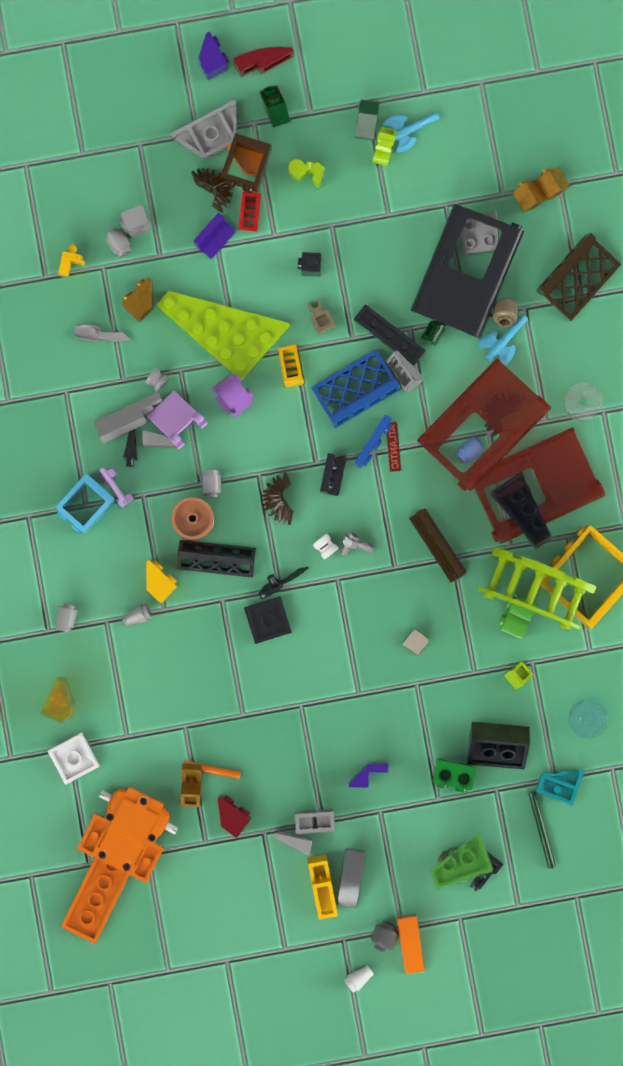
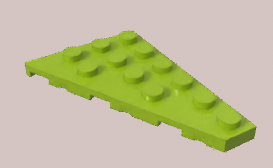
M168 291L156 304L161 311L231 373L236 374L241 381L291 327L287 322Z

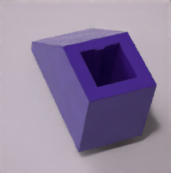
M210 31L206 33L198 57L199 64L208 80L228 71L227 63H229L225 52L221 53L218 48L221 45L217 37H213Z

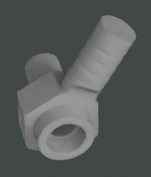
M349 532L348 534L345 533L342 539L344 546L340 553L347 556L351 548H361L372 553L374 546L360 541L357 534Z

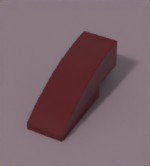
M292 47L256 49L233 58V63L240 77L255 69H258L262 75L294 57V50Z

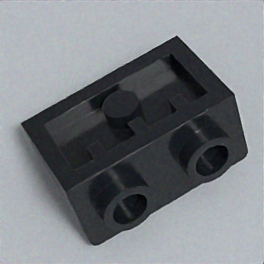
M328 453L320 493L339 496L346 463L345 458L335 457L334 454Z

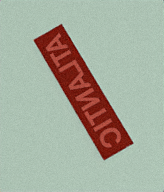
M390 422L392 427L387 433L390 472L401 471L397 422Z

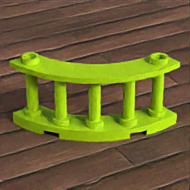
M494 547L492 555L498 557L497 561L499 563L489 588L485 589L478 586L477 590L484 593L483 597L490 600L498 598L561 623L560 627L569 631L571 628L580 629L581 626L572 623L582 595H585L586 592L594 594L596 586L576 577H570L562 571L523 556L519 557L511 552ZM511 562L515 564L514 567L516 568L505 595H502L495 591L505 566ZM529 568L535 571L534 574L536 576L524 603L513 599L512 596L522 571ZM547 575L556 579L555 582L557 584L547 609L544 611L532 605L541 582ZM569 584L575 587V594L565 619L553 615L564 586Z

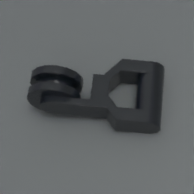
M487 852L490 863L495 868L493 871L483 874L486 876L485 879L482 878L480 880L481 875L474 878L470 887L473 888L475 886V891L481 889L490 876L497 874L503 866V863L489 852Z

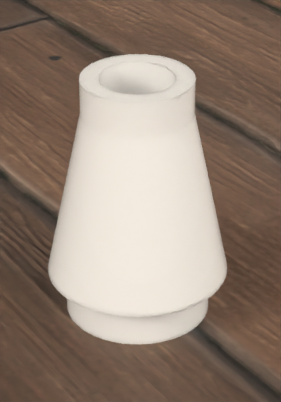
M366 965L364 968L347 975L344 981L354 993L356 990L359 991L374 974Z

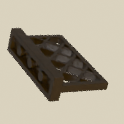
M592 233L585 234L536 290L569 321L574 319L621 266V263L595 240L596 237ZM593 245L599 250V258H590L589 250ZM590 260H599L600 271L590 272ZM603 260H610L614 264L610 271H603ZM579 261H586L587 272H577V263ZM578 274H587V285L578 286ZM590 274H600V282L597 285H591ZM567 275H574V286L564 285V278ZM574 288L575 299L565 300V289ZM578 288H587L588 296L585 299H578ZM554 289H561L562 300L552 298L550 296L551 292ZM565 302H575V310L571 315L565 309Z
M425 508L421 509L409 518L449 582L451 583L464 576L467 571Z

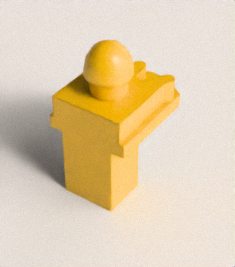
M74 244L69 245L68 252H62L59 276L69 278L72 264L85 266L86 262L83 261V257L80 254H75L77 247Z

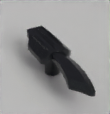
M309 567L299 568L281 581L276 579L274 574L267 577L269 583L264 585L258 593L261 600L283 588L284 584L304 573Z

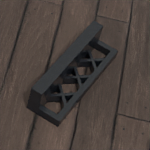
M180 540L177 553V569L253 578L256 548ZM182 558L190 559L192 563H181ZM203 560L209 561L211 565L204 566L200 562ZM228 563L230 567L223 568L219 564ZM250 565V571L241 570L239 566Z

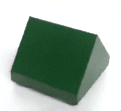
M430 321L421 338L436 346L445 328L442 324Z

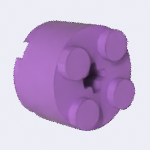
M228 374L210 390L212 394L216 392L217 397L215 399L228 415L233 413L232 418L235 419L253 404L252 398L254 396L249 389L242 387L240 384L242 382L236 374L232 376Z

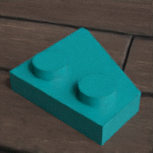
M584 770L541 774L535 793L573 806Z

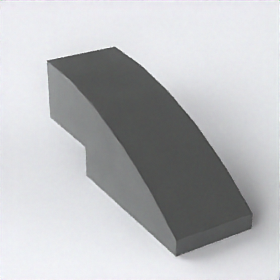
M346 848L337 905L356 908L365 858V851L351 848Z

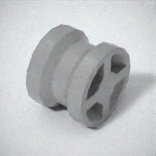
M155 368L145 383L152 385L154 390L159 392L169 377L162 375L160 370Z

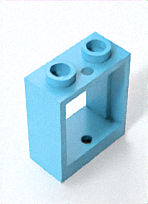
M86 473L55 508L59 510L57 514L64 521L69 519L73 523L71 527L76 532L86 534L116 502V499ZM87 484L106 502L83 526L64 507Z

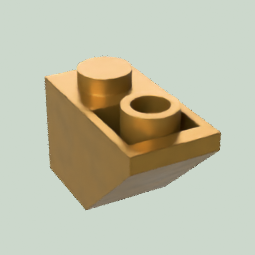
M149 277L146 280L142 279L136 285L137 289L133 293H127L121 303L139 323L153 310V282Z

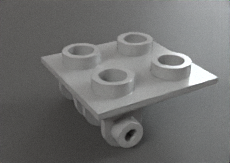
M497 211L483 213V215L497 220ZM467 219L462 230L463 255L486 251L494 253L499 241L498 229L474 219Z

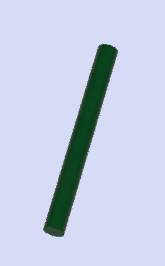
M535 791L529 792L528 795L548 868H554L556 866Z

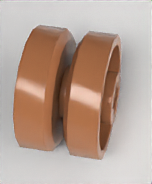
M190 497L176 504L172 511L171 521L176 533L185 539L195 541L201 540L210 534L214 527L215 517L208 503L200 498ZM191 515L196 516L195 522H190L189 517Z

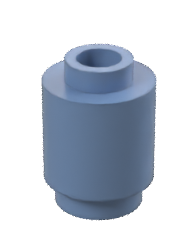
M471 437L458 448L455 454L463 464L470 463L484 452V444L478 437L476 439Z

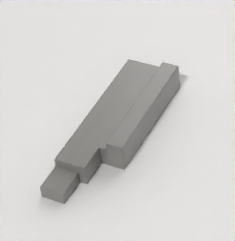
M159 392L94 421L102 442L106 443L147 424L144 414L153 411V405L162 402Z

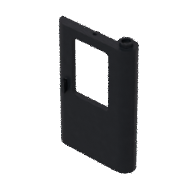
M454 204L410 311L480 339L524 234V231L521 230L522 226L513 222L509 225ZM467 219H474L502 231L484 278L481 280L449 268V262Z

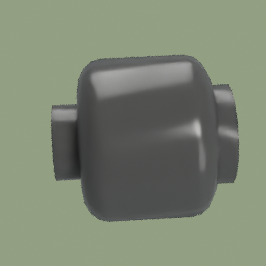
M386 921L378 923L371 936V941L375 944L374 948L385 952L386 949L392 950L399 937V932L396 930L397 927Z

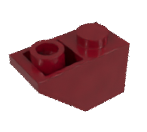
M220 795L217 801L221 827L237 838L251 820L250 812L242 806L240 808L233 804L235 801L228 795L224 797Z

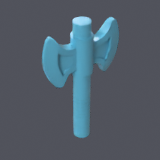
M436 112L408 126H404L403 123L407 120V117L398 115L390 117L383 125L398 131L395 139L399 143L396 153H401L409 150L417 140L416 137L408 136L411 132L439 120L440 117Z
M522 314L499 340L496 339L497 331L485 335L478 345L479 349L490 348L485 358L491 362L499 356L501 359L500 366L504 367L514 356L515 346L506 347V345L526 323L528 318Z

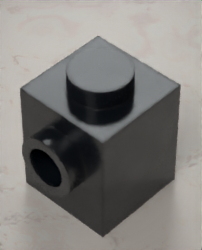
M302 252V258H298V269H301V276H320L321 253Z

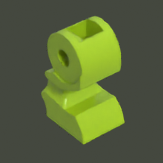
M381 126L372 163L387 167L393 149L392 146L398 133L397 130Z
M294 159L289 163V175L294 180L302 181L308 174H313L312 183L318 189L320 188L325 171L324 166L320 165L319 162H307L305 165L299 159Z

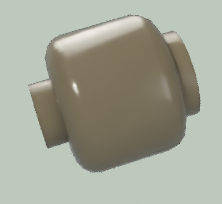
M509 298L496 301L493 306L494 322L500 327L513 325L517 321L518 305L516 302Z

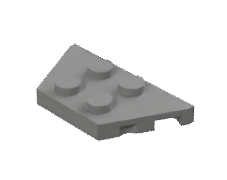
M235 99L170 133L171 137L203 160L226 149L228 144L232 143L234 134L237 133Z

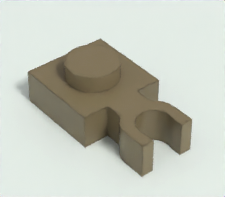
M317 299L318 307L313 308L310 303L307 306L310 312L314 314L310 316V320L318 335L335 328L336 325L328 309L321 310V303Z

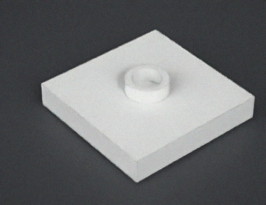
M82 732L48 750L65 785L100 767Z

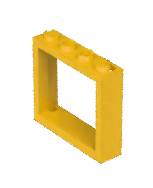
M589 525L586 528L583 526L576 533L577 539L574 542L570 540L563 548L565 552L562 556L557 555L551 562L552 568L558 570L588 535L621 564H623V553ZM546 575L540 586L552 596L554 589L547 583L551 577ZM623 579L588 619L578 610H576L574 616L586 627L592 629L623 594ZM560 595L558 602L568 610L570 603Z

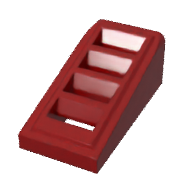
M242 191L238 230L257 232L261 193ZM255 198L257 202H248L245 199ZM245 205L256 206V210L245 209ZM244 213L255 214V218L244 217ZM243 221H252L254 225H245Z

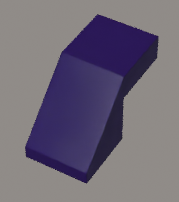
M368 763L349 781V787L369 788V772L388 773V763Z

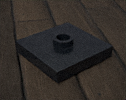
M281 596L244 607L255 644L292 633Z

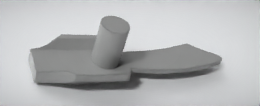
M89 324L75 326L74 335L78 336L81 340L97 342L99 339L112 342L130 341V338L124 332H100L98 326Z

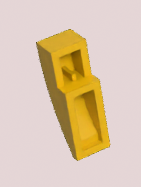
M327 855L307 857L319 920L338 916Z

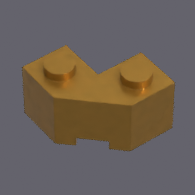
M549 167L541 172L542 176L530 182L525 180L517 185L518 189L512 193L523 212L537 208L542 202L548 199L551 200L570 188L560 167L555 169Z

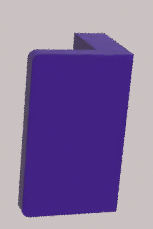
M218 212L193 242L197 248L212 259L236 231Z

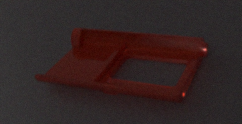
M496 358L417 441L459 481L457 485L464 492L467 489L471 492L552 408L542 397L537 396ZM472 413H477L499 434V438L466 472L462 473L439 452V447Z
M574 427L469 474L471 483L493 529L491 535L494 541H499L500 544L512 540L523 533L511 519L498 522L485 494V488L521 471L531 468L546 499L543 504L538 505L545 523H549L605 497L604 489L592 472L577 439Z

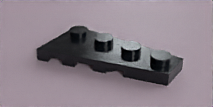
M522 471L491 491V496L535 549L552 539Z

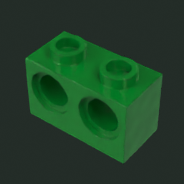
M437 759L433 782L437 783L436 787L448 789V786L456 787L455 791L466 793L467 790L472 791L476 767ZM443 769H447L450 772L449 777L445 780L439 777V773ZM460 774H468L469 778L466 783L458 781Z

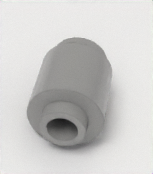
M115 228L107 233L106 241L114 254L118 255L119 258L125 257L132 251L131 244L122 230Z
M219 470L203 471L202 493L207 498H218V494L222 493Z
M64 603L63 606H59L55 620V629L71 632L78 613L74 605Z

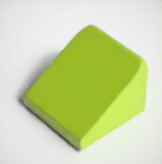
M521 660L504 676L514 689L517 690L531 679L534 674Z

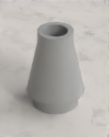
M140 604L128 614L122 616V619L128 627L134 624L149 622V619L152 618V612L147 604Z

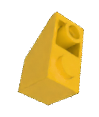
M148 560L146 562L147 591L160 603H163L178 588L175 584L177 580L170 574L166 576L161 571L163 567L156 560L154 562Z

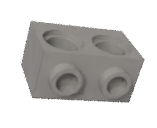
M142 204L121 213L123 219L119 221L125 235L129 234L131 239L153 231Z
M333 809L295 812L296 834L335 831Z

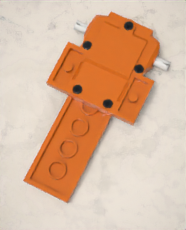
M132 786L128 789L119 788L113 795L103 790L101 791L99 798L109 802L105 818L96 813L93 815L77 848L94 857V860L61 927L94 944L97 943L129 875L147 884L165 848L155 843L156 839L164 830L175 835L179 828L168 823L170 812L164 807V802Z

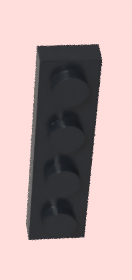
M366 304L354 318L356 323L393 351L397 350L412 366L418 362L426 351Z

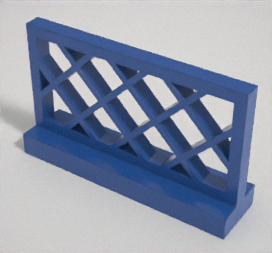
M376 349L314 385L311 389L330 418L334 428H337L398 392L400 384L394 378ZM376 356L379 360L378 368L367 366L368 360ZM356 367L363 368L361 378L351 376L352 369ZM366 369L376 371L374 381L364 379ZM379 372L387 374L390 380L385 383L377 382ZM338 377L347 378L345 387L334 385ZM350 379L360 381L358 390L347 388ZM363 382L373 384L370 392L360 391ZM323 386L329 387V396H321L317 390ZM333 388L343 391L341 400L331 398ZM346 391L356 394L354 401H344ZM330 401L340 403L339 410L331 414L328 409Z

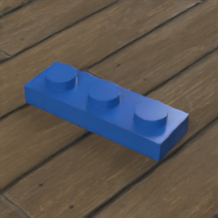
M384 415L355 461V466L360 469L362 465L367 466L372 458L369 454L373 449L377 450L382 442L380 440L383 433L387 434L392 427V424H390L392 418Z

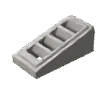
M397 350L385 361L389 370L405 392L414 390L424 380L422 375Z
M143 430L142 444L144 447L177 448L167 436Z
M278 830L274 832L276 839L309 856L312 838Z

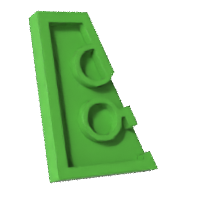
M480 832L430 870L437 890L493 871Z

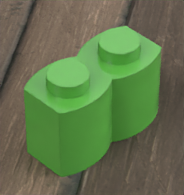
M518 595L513 597V599L524 603L526 601L525 598ZM507 602L506 616L502 615L498 623L501 626L500 631L521 640L534 612Z

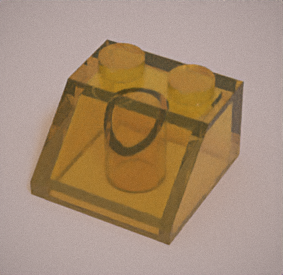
M57 677L41 710L42 714L60 723L71 720L76 711L73 708L75 702L65 677Z

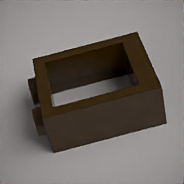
M235 133L221 174V180L229 187H235L236 185L242 187V190L248 193L258 192L272 152V145ZM237 146L263 154L254 182L228 174Z

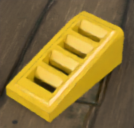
M297 345L278 348L285 387L303 385L304 380ZM294 352L292 356L283 357L284 354ZM296 360L294 363L285 364V362ZM297 368V370L286 372L288 369Z

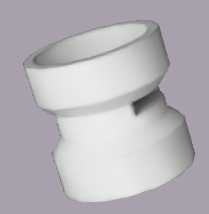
M325 534L313 544L314 548L321 552V557L324 560L339 549L336 544L331 542V537L328 534Z

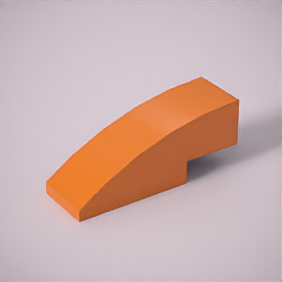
M416 914L397 917L405 974L423 972L424 963Z

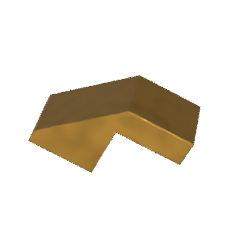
M182 764L181 807H200L202 764Z

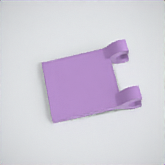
M175 391L146 415L178 449L185 445L178 434L191 422L195 421L200 428L208 424L204 417L195 411Z
M103 467L99 469L102 473L100 477L103 482H108L119 497L118 504L121 508L134 501L130 493L124 496L112 477L117 476L113 468L108 471Z

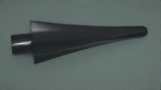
M135 429L129 431L123 455L124 460H126V467H134V460L138 461Z

